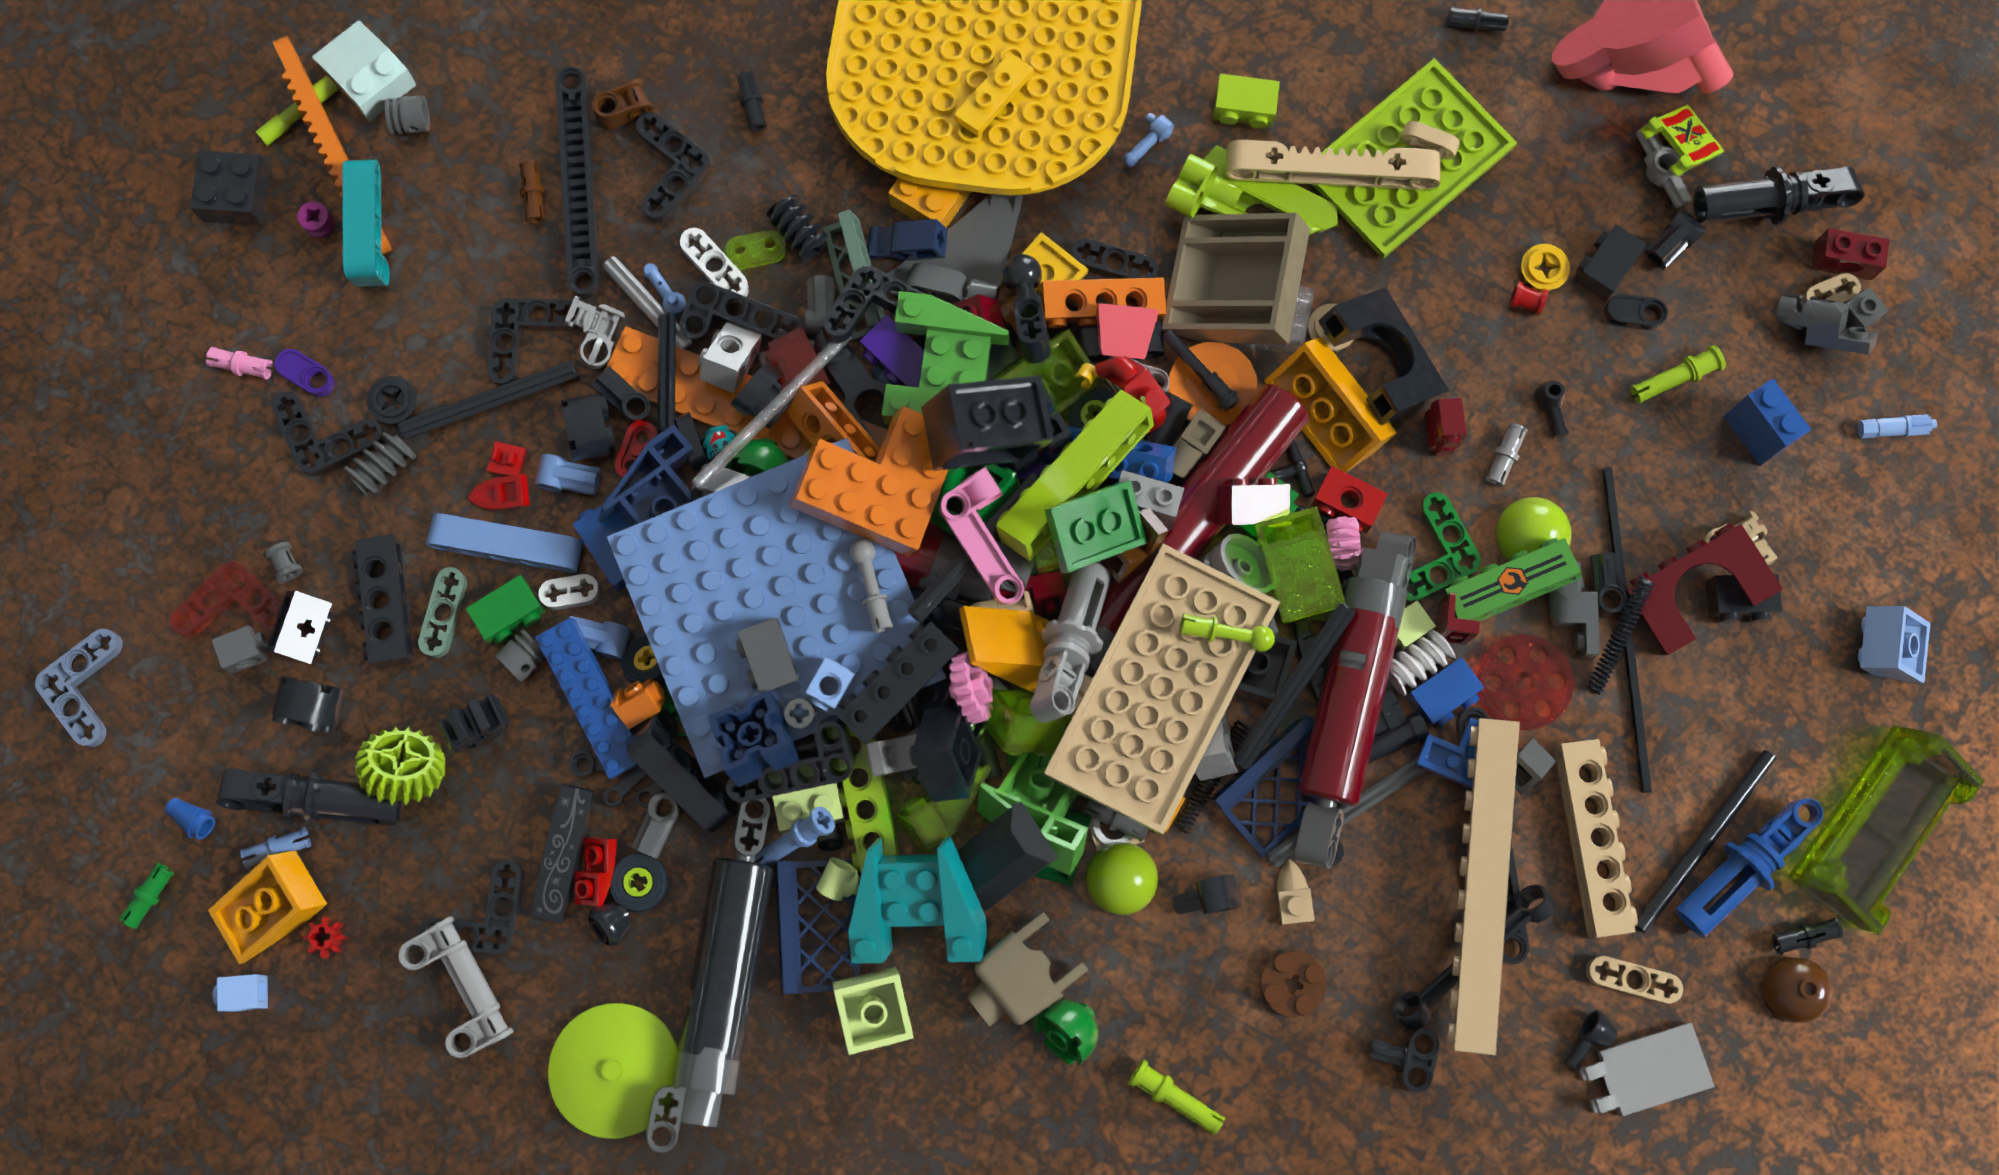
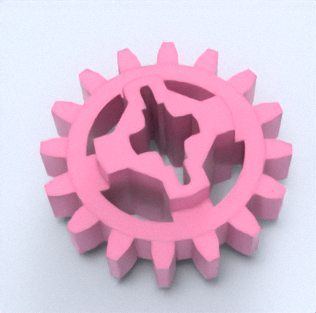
M968 651L957 654L951 658L952 664L949 666L952 671L950 673L951 686L949 687L951 697L955 699L957 705H961L962 715L967 716L968 722L976 724L986 721L988 718H991L990 711L993 710L991 702L993 701L992 689L994 687L991 677H988L985 670L971 664Z

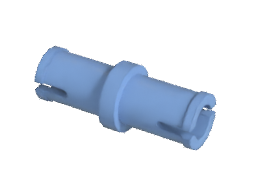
M302 827L299 830L279 837L273 835L268 837V841L246 849H240L241 859L253 854L256 855L254 858L243 861L245 868L250 869L258 865L268 855L294 850L298 851L311 847L310 838L296 842V839L309 835L306 828Z

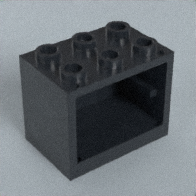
M1041 375L948 384L921 407L934 471L1024 461L1054 440Z

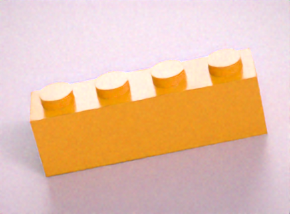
M1322 337L1305 342L1264 380L1266 384H1274L1288 391L1305 407L1309 416V422L1302 431L1330 467L1333 466L1347 473L1397 434L1390 423L1381 426L1366 401L1369 396Z

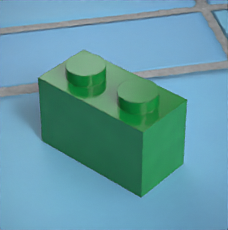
M521 575L465 608L484 640L491 646L495 643L501 645L509 641L514 636L513 632L523 626L524 628H529L541 620L540 616L546 613L530 585Z

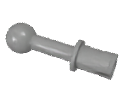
M866 539L856 540L849 549V555L851 560L860 567L868 597L862 601V604L867 606L872 632H884L885 628L890 630L893 628V624L891 623L886 605L888 596L886 594L880 595L872 565V560L875 557V547Z

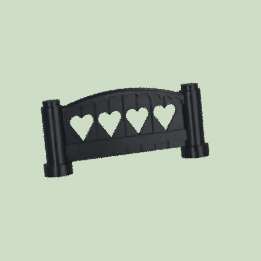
M1351 570L1337 573L1336 581L1302 596L1299 594L1281 602V605L1277 607V613L1282 623H1290L1294 628L1295 641H1298L1296 648L1299 660L1302 659L1314 641L1315 634L1309 631V624L1313 621L1326 623L1337 606L1343 603L1348 578L1355 577ZM1325 661L1322 662L1308 683L1317 703H1319L1328 663ZM1387 681L1368 764L1414 743L1420 746L1424 744L1427 735L1430 734L1419 712L1405 716L1389 681Z

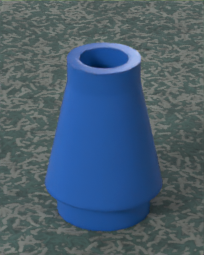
M177 797L171 799L164 810L165 814L170 816L189 838L203 839L210 834L215 825V818L212 817L209 810L184 802Z

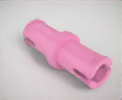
M211 347L206 354V357L213 358V360H206L207 366L230 370L234 375L242 376L243 374L269 379L273 372V369L266 368L267 366L273 367L272 360L248 356L244 351H236L234 353Z

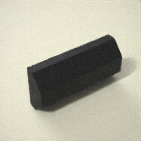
M1022 801L1009 808L957 850L983 912L988 911L1058 858Z

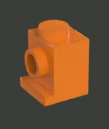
M650 678L643 683L636 681L624 691L622 688L618 689L612 698L610 706L629 730L659 713L666 697L662 686Z

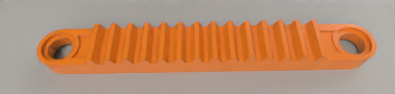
M288 36L273 41V45L286 70L282 78L288 85L287 88L293 95L292 98L303 116V121L314 138L313 141L319 149L318 152L324 159L323 162L328 168L330 176L335 181L334 184L340 192V197L343 199V162L349 159ZM381 227L383 255L392 251V248Z

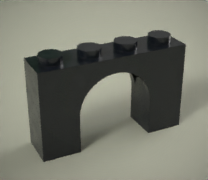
M1386 287L1337 304L1319 320L1320 325L1334 347L1357 338H1368L1382 345L1392 356L1397 369V379L1383 384L1366 399L1381 426L1429 407L1432 402L1449 392V389Z

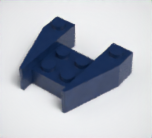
M674 424L651 439L602 506L598 518L600 523L616 512H619L631 527L694 501L690 495V490L674 472L689 461L693 447Z

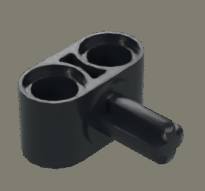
M1234 874L1216 876L1195 882L1197 890L1177 895L1173 898V907L1179 915L1201 909L1203 915L1243 906Z
M1414 1030L1406 1036L1403 1046L1373 1040L1369 1055L1373 1060L1398 1066V1082L1404 1090L1423 1092L1431 1086L1439 1053V1040L1434 1032L1430 1030ZM1419 1035L1425 1036L1429 1042V1048L1424 1054L1419 1053L1414 1046L1415 1039ZM1412 1068L1419 1069L1422 1074V1081L1416 1087L1412 1086L1408 1081V1073Z

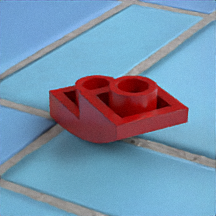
M601 837L584 838V870L575 871V904L597 907L604 904L613 876L617 839Z

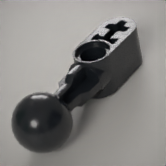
M1018 254L1006 262L1003 268V280L1006 286L1017 294L1013 304L1023 357L1027 362L1037 364L1047 360L1051 354L1041 296L1035 293V289L1039 286L1042 279V269L1039 262L1032 256Z

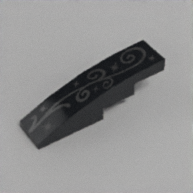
M562 784L543 854L530 917L561 924L566 920L570 892L575 885V871L578 869L580 855L584 851V838L587 835L594 790Z

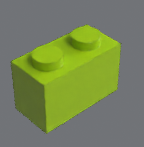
M1220 74L1216 89L1213 120H1220L1221 123L1227 125L1236 123L1249 124L1251 127L1258 129L1272 127L1276 117L1280 81Z

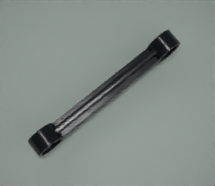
M1533 884L1520 891L1516 899L1517 908L1505 917L1504 943L1529 921L1533 923L1543 922L1553 914L1555 902L1543 886ZM1543 898L1538 906L1528 909L1533 901ZM1452 964L1419 993L1413 991L1406 992L1396 999L1393 1004V1014L1406 1029L1418 1030L1425 1026L1431 1017L1430 1007L1457 985L1458 976L1452 975ZM1419 1005L1414 1014L1405 1017L1406 1012L1411 1007Z

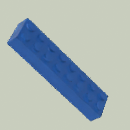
M569 618L536 636L535 638L608 778L614 779L638 766L629 756L626 745L634 730L633 728L628 730L610 706L614 692L576 620Z

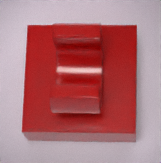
M495 441L487 472L502 477L521 474L528 451L523 447Z

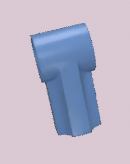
M542 454L534 485L551 492L567 490L596 496L601 482V469L572 463L557 455Z
M570 616V618L576 620L591 650L604 657L622 660L631 628L604 621L602 624Z

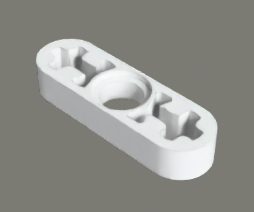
M690 228L684 231L680 238L682 250L710 283L729 289L728 283L724 279L728 274L729 279L734 284L739 283L740 290L736 293L747 296L749 287L745 276L706 233L699 228ZM690 239L699 240L701 248L705 251L702 256L696 247H690ZM712 258H718L723 262L722 268L717 272H710L706 269L707 262ZM736 298L730 302H740L741 300Z

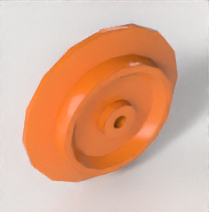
M1203 342L1189 347L1211 373L1216 371L1217 375L1232 391H1238L1237 396L1240 398V401L1227 412L1224 408L1219 409V403L1201 386L1203 381L1180 357L1175 360L1169 374V392L1193 404L1186 418L1187 420L1192 421L1201 408L1225 426L1231 424L1257 393V376L1251 361L1239 349L1222 342Z

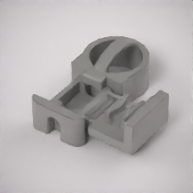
M575 296L564 325L569 327L577 325L584 328V333L590 331L581 344L580 360L590 369H601L606 366L610 359L614 342L610 340L618 321H624L625 315L622 311L605 304H600L596 311V307L580 301L579 297ZM578 308L579 310L577 312V315L574 319V322H572L571 319H573L575 311ZM590 343H595L587 360L584 356V349ZM601 345L604 346L606 358L601 362L594 363Z

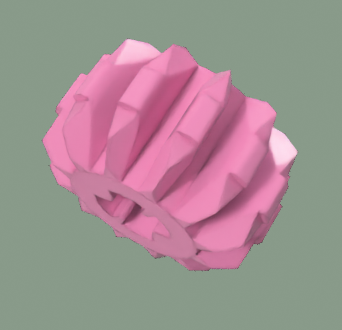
M1347 516L1329 519L1326 524L1328 550L1335 570L1341 569L1344 571L1357 568L1361 555L1360 532L1357 519L1355 517L1347 518Z

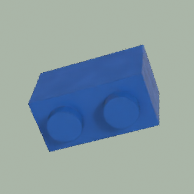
M1460 657L1410 692L1405 699L1415 712L1420 713L1427 728L1434 723L1440 728L1455 717L1451 711L1460 705L1465 710L1480 700L1477 693L1485 687L1465 660Z

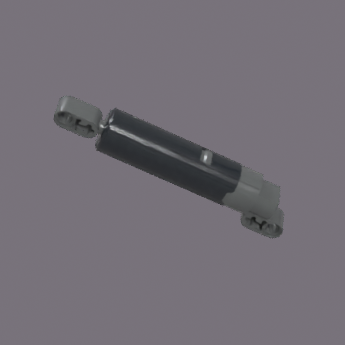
M765 798L739 804L732 838V848L736 853L735 859L716 858L712 863L690 984L692 995L689 997L688 1006H686L672 1087L662 1086L658 1088L653 1094L646 1127V1141L657 1152H666L674 1147L678 1138L680 1122L717 1127L722 1094L735 1095L749 1017L748 1003L749 999H752L774 870L770 866L754 862L755 855L760 852L764 845L770 812L768 801ZM748 802H756L761 806L762 814L759 818L752 819L747 816L745 806ZM742 823L749 826H760L759 830L757 828L752 830L751 840L756 842V846L750 847L748 851L744 850L745 845L740 843V839L745 838L748 833V827H742ZM667 1092H671V1097L676 1100V1105L669 1107L667 1115L669 1118L674 1117L673 1123L663 1119L654 1120L656 1114L663 1117L664 1106L658 1103L659 1098H665ZM660 1126L669 1128L671 1132L669 1141L663 1145H657L652 1140L653 1131Z

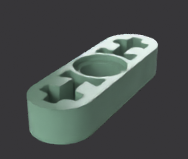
M454 567L444 568L438 573L420 632L419 648L430 658H441L448 653L466 593L467 578L460 570ZM453 575H455V579L459 582L458 586L454 585L451 587L449 593L452 598H455L454 602L448 598L440 597V594L447 596L449 587L444 582L445 580H451ZM444 604L451 607L450 617L445 621L436 620L435 610L437 607ZM432 624L440 628H447L446 632L439 629L437 639L442 644L441 646H435L433 651L427 645L428 640H434L437 630L431 628Z

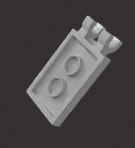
M1685 1023L1597 1051L1599 1062L1582 1066L1579 1070L1582 1081H1591L1603 1077L1609 1092L1608 1095L1589 1100L1593 1113H1604L1616 1108L1619 1116H1625L1715 1087L1692 1023Z

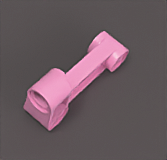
M984 467L942 497L939 503V512L991 591L994 599L1001 604H1013L1022 598L1024 585L976 512L977 509H982L1003 495L987 468ZM956 497L961 500L963 504L961 514L952 515L947 511L946 502L949 498ZM1005 580L1013 582L1016 587V593L1011 599L1004 598L999 592L1000 584Z

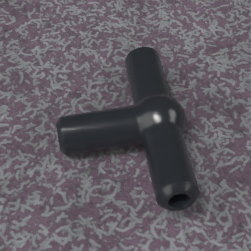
M1294 439L1286 449L1291 464L1270 472L1280 480L1296 476L1303 497L1309 498L1315 494V490L1308 474V464L1303 460L1296 439Z

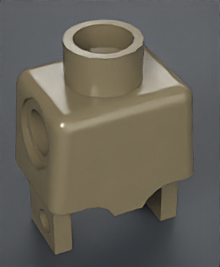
M1044 912L1016 934L1013 930L1009 932L983 956L980 962L975 964V974L982 983L965 996L989 1027L1004 1015H1007L1015 1025L1024 1024L1063 997L1061 992L1088 971V968L1082 962L1054 984L1049 976L1051 962L1041 950L1034 951L1028 949L1022 943L1049 922L1050 919Z

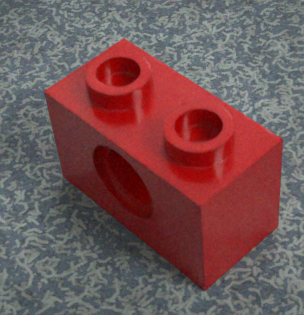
M1331 466L1311 506L1316 508L1317 513L1333 519V517L1337 519V517L1347 516V518L1355 517L1359 524V532L1367 534L1388 493ZM1347 496L1352 498L1355 502V507H1344L1341 503V497Z

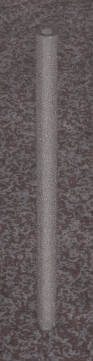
M851 336L840 344L830 342L692 480L693 484L697 488L702 489L798 393L799 389L805 386L852 339Z

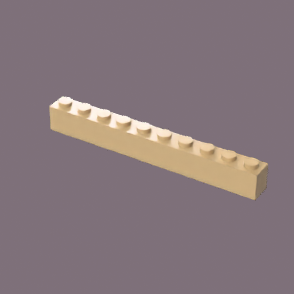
M1479 718L1477 727L1471 726L1469 746H1475L1474 759H1468L1467 778H1473L1472 791H1466L1464 810L1470 811L1469 824H1463L1462 843H1467L1468 846L1467 857L1461 856L1459 876H1465L1464 890L1458 889L1457 909H1463L1462 923L1456 922L1454 942L1460 943L1459 956H1453L1452 975L1458 976L1457 989H1451L1449 1009L1455 1010L1454 1023L1448 1022L1447 1043H1453L1452 1050L1496 1055L1520 723L1515 721Z

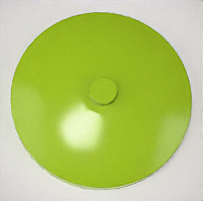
M612 1003L596 1006L581 1013L561 1032L550 1055L548 1080L557 1108L576 1128L597 1137L622 1138L646 1130L654 1092L662 1086L672 1087L679 1051L677 1041L662 1020L641 1007ZM667 1092L665 1098H659L658 1103L664 1106L663 1116L675 1100L671 1097V1092ZM656 1114L654 1120H660L662 1116Z

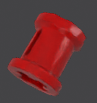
M1517 281L1510 297L1509 307L1514 309L1517 306L1534 311V315L1539 316L1544 309L1548 289L1543 288L1540 291L1523 286V282Z

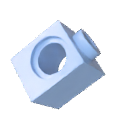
M825 658L806 693L812 696L810 702L826 711L829 706L834 709L837 708L856 673L830 658ZM827 676L834 677L838 682V690L834 695H827L821 689V682Z
M267 975L218 977L217 985L213 989V1001L217 1005V1011L233 1012L268 1009Z

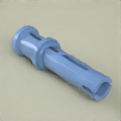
M823 807L814 808L807 818L798 819L793 822L790 831L761 849L755 855L754 861L764 857L758 863L772 866L799 847H810L819 836H827L833 832L835 822L831 813Z

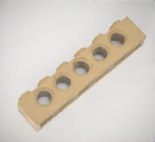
M1599 739L1560 744L1554 747L1553 750L1588 939L1634 933L1638 919L1636 910L1630 905L1629 900L1631 881L1628 874L1624 873L1622 861H1625V849L1622 842L1618 841L1616 831L1619 828V817L1616 810L1612 809L1610 797H1613V785L1610 778L1606 777L1604 767L1607 765L1606 750L1603 746L1601 747ZM1580 767H1585L1590 771L1591 780L1589 783L1584 782L1580 778ZM1587 798L1592 799L1597 805L1595 815L1590 814L1585 808ZM1593 830L1600 832L1603 837V843L1600 847L1596 846L1591 840ZM1599 862L1606 864L1609 869V875L1606 879H1603L1597 873ZM1606 894L1610 895L1615 901V907L1612 912L1608 911L1603 905V898Z

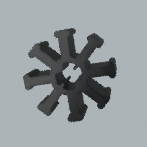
M494 694L487 695L481 701H478L477 698L467 701V707L463 709L453 708L446 713L448 717L437 721L450 751H454V754L461 753L469 746L471 749L480 747L483 740L496 739L502 735V730L511 727L499 698L495 697Z

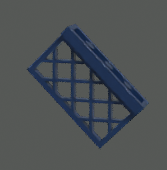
M1309 714L1300 715L1260 752L1248 770L1242 768L1208 799L1217 810L1221 811L1261 858H1264L1269 851L1273 850L1302 823L1305 809L1301 812V805L1309 803L1301 801L1302 793L1298 789L1303 771V760L1306 758V756H1303L1304 742L1311 736L1314 720ZM1298 748V756L1291 755ZM1285 759H1297V778L1280 777L1281 763ZM1275 769L1274 777H1267ZM1262 780H1274L1273 800L1257 799V785ZM1280 781L1296 782L1295 801L1279 800ZM1249 792H1251V798H1244ZM1240 801L1251 802L1250 821H1239L1230 810ZM1257 802L1273 803L1272 822H1256ZM1279 804L1295 805V818L1290 823H1278ZM1242 824L1250 825V832ZM1255 825L1272 826L1271 840L1263 848L1255 840ZM1278 826H1279V827H1284V828L1277 834Z
M841 859L853 866L852 859ZM829 860L777 861L775 864L781 995L834 992L833 985L822 984L827 978L831 982L837 981L830 974L842 961L852 969L853 977L860 975V963H851L846 958L850 953V947L844 954H841L829 943L830 939L840 928L849 935V929L844 924L849 918L851 923L856 895L852 894L850 897L843 898L849 904V913L840 921L827 910L834 901L833 899H830L823 906L810 894L822 876V873L816 868L826 867ZM809 868L819 878L806 891L797 882L796 869ZM797 889L804 894L799 901ZM806 897L820 909L819 913L809 924L798 915V906ZM823 913L838 925L826 939L812 927ZM799 922L805 926V928L800 934ZM808 930L822 942L811 956L800 948V938ZM825 945L839 957L828 972L813 960ZM801 955H802L805 959H807V961H806L802 966H801ZM811 963L824 976L816 986L802 987L801 972Z

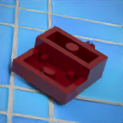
M1047 571L1031 576L1024 591H1028L1035 614L1047 619L1049 622L1058 621L1068 589L1064 584L1061 571ZM999 588L1000 594L1006 599H1011L1016 593Z

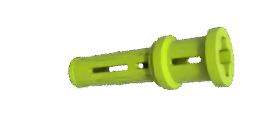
M1713 344L1707 347V351L1694 357L1691 355L1684 357L1680 365L1636 385H1632L1630 387L1632 396L1638 394L1634 400L1640 404L1684 382H1698L1702 379L1703 375L1714 370L1718 372L1724 370L1726 367L1724 356L1720 349Z
M1143 1059L1138 1064L1128 1081L1130 1086H1138L1152 1096L1151 1100L1160 1103L1163 1101L1194 1123L1203 1127L1213 1136L1216 1135L1225 1120L1224 1116L1214 1112L1205 1104L1174 1085L1172 1077L1169 1075L1163 1076L1149 1067L1148 1061Z

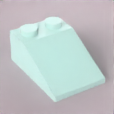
M359 20L312 56L315 62L369 122L385 110L386 99L400 98L416 86L408 69Z

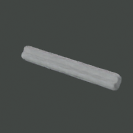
M610 257L603 264L604 270L658 327L659 315L668 313L616 257ZM676 322V346L679 349L686 350L691 346L692 340L682 333L680 326Z

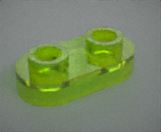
M773 230L736 236L730 239L725 246V255L738 269L776 263L786 253V244L783 236ZM768 241L775 242V246L772 248L765 247V244ZM736 248H745L742 254L735 253Z

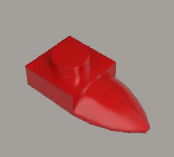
M519 474L486 480L471 491L468 499L477 506L486 509H510L530 506L527 475Z

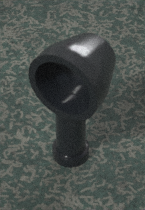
M1545 381L1535 390L1534 402L1540 410L1549 412L1554 430V438L1569 435V430L1565 426L1561 407L1566 400L1565 388L1558 381ZM1549 389H1555L1558 395H1551Z
M1595 1010L1586 1017L1580 1028V1040L1569 1058H1566L1564 1061L1578 1071L1592 1045L1609 1047L1617 1037V1029L1603 1013Z

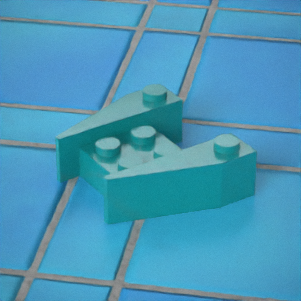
M951 836L944 838L937 848V854L884 855L882 838H877L867 850L848 931L852 963H884L893 950L891 927L944 926L948 962H980L988 949L986 916Z

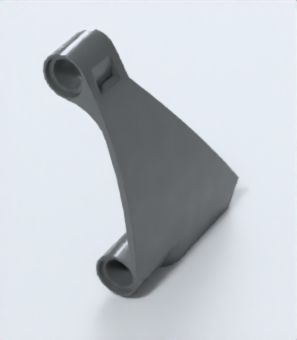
M989 194L948 229L945 258L906 260L887 274L949 304L957 303L978 294L997 300L1002 283L1003 268L1008 260L1023 195ZM890 291V294L898 296L899 292Z

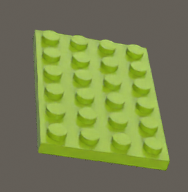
M1435 58L1321 153L1325 155L1327 149L1332 148L1334 155H1338L1340 149L1344 148L1347 156H1350L1352 150L1356 149L1361 157L1365 150H1369L1371 157H1375L1377 150H1381L1382 155H1384L1386 151L1392 148H1412L1405 145L1401 141L1400 136L1407 122H1420L1449 133L1460 141L1455 158L1450 160L1440 158V185L1434 189L1417 190L1312 184L1326 200L1337 206V212L1382 259L1387 257L1507 155L1517 144Z

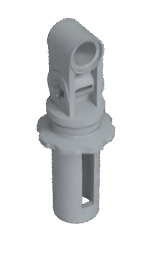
M1093 563L1073 571L1058 621L1054 620L1047 623L1046 628L1042 631V640L1047 644L1044 652L1045 661L1040 669L1039 680L1031 700L1032 714L1042 723H1047L1073 712L1077 694L1083 682V674L1088 669L1090 659L1097 657L1098 652L1102 651L1103 641L1098 637L1096 627L1110 584L1111 573L1101 564Z

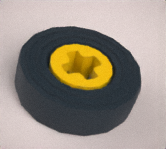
M647 635L634 640L627 647L622 657L621 667L625 677L631 683L636 681L643 683L652 678L653 681H657L660 685L665 684V679ZM649 657L652 658L650 664L646 666L645 663L649 661Z

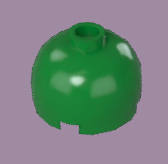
M751 439L742 442L734 449L725 468L753 477L789 461L785 453L772 439Z
M1061 999L1035 1015L1033 1019L1034 1029L1037 1034L1042 1030L1048 1038L1043 1042L1045 1046L1056 1057L1069 1065L1077 1061V1066H1080L1093 1052L1099 1038L1097 1023L1094 1019L1095 1013L1085 1003L1079 1004L1073 1000Z

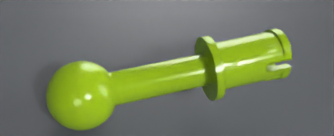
M1186 613L1182 614L1180 620V627L1182 628L1179 629V634L1207 638V641L1211 643L1215 637L1247 642L1254 650L1264 652L1269 650L1275 642L1273 631L1263 625L1249 630L1217 624L1216 616L1208 619Z

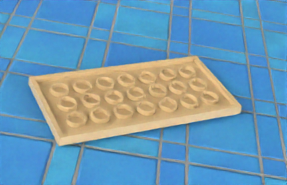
M1162 544L1044 775L1163 836L1256 651L1247 642L1215 637L1211 643L1207 641V638L1179 634V629L1182 628L1180 627L1182 614L1186 613L1208 619L1216 616L1217 624L1252 630L1260 625L1268 627L1280 601Z

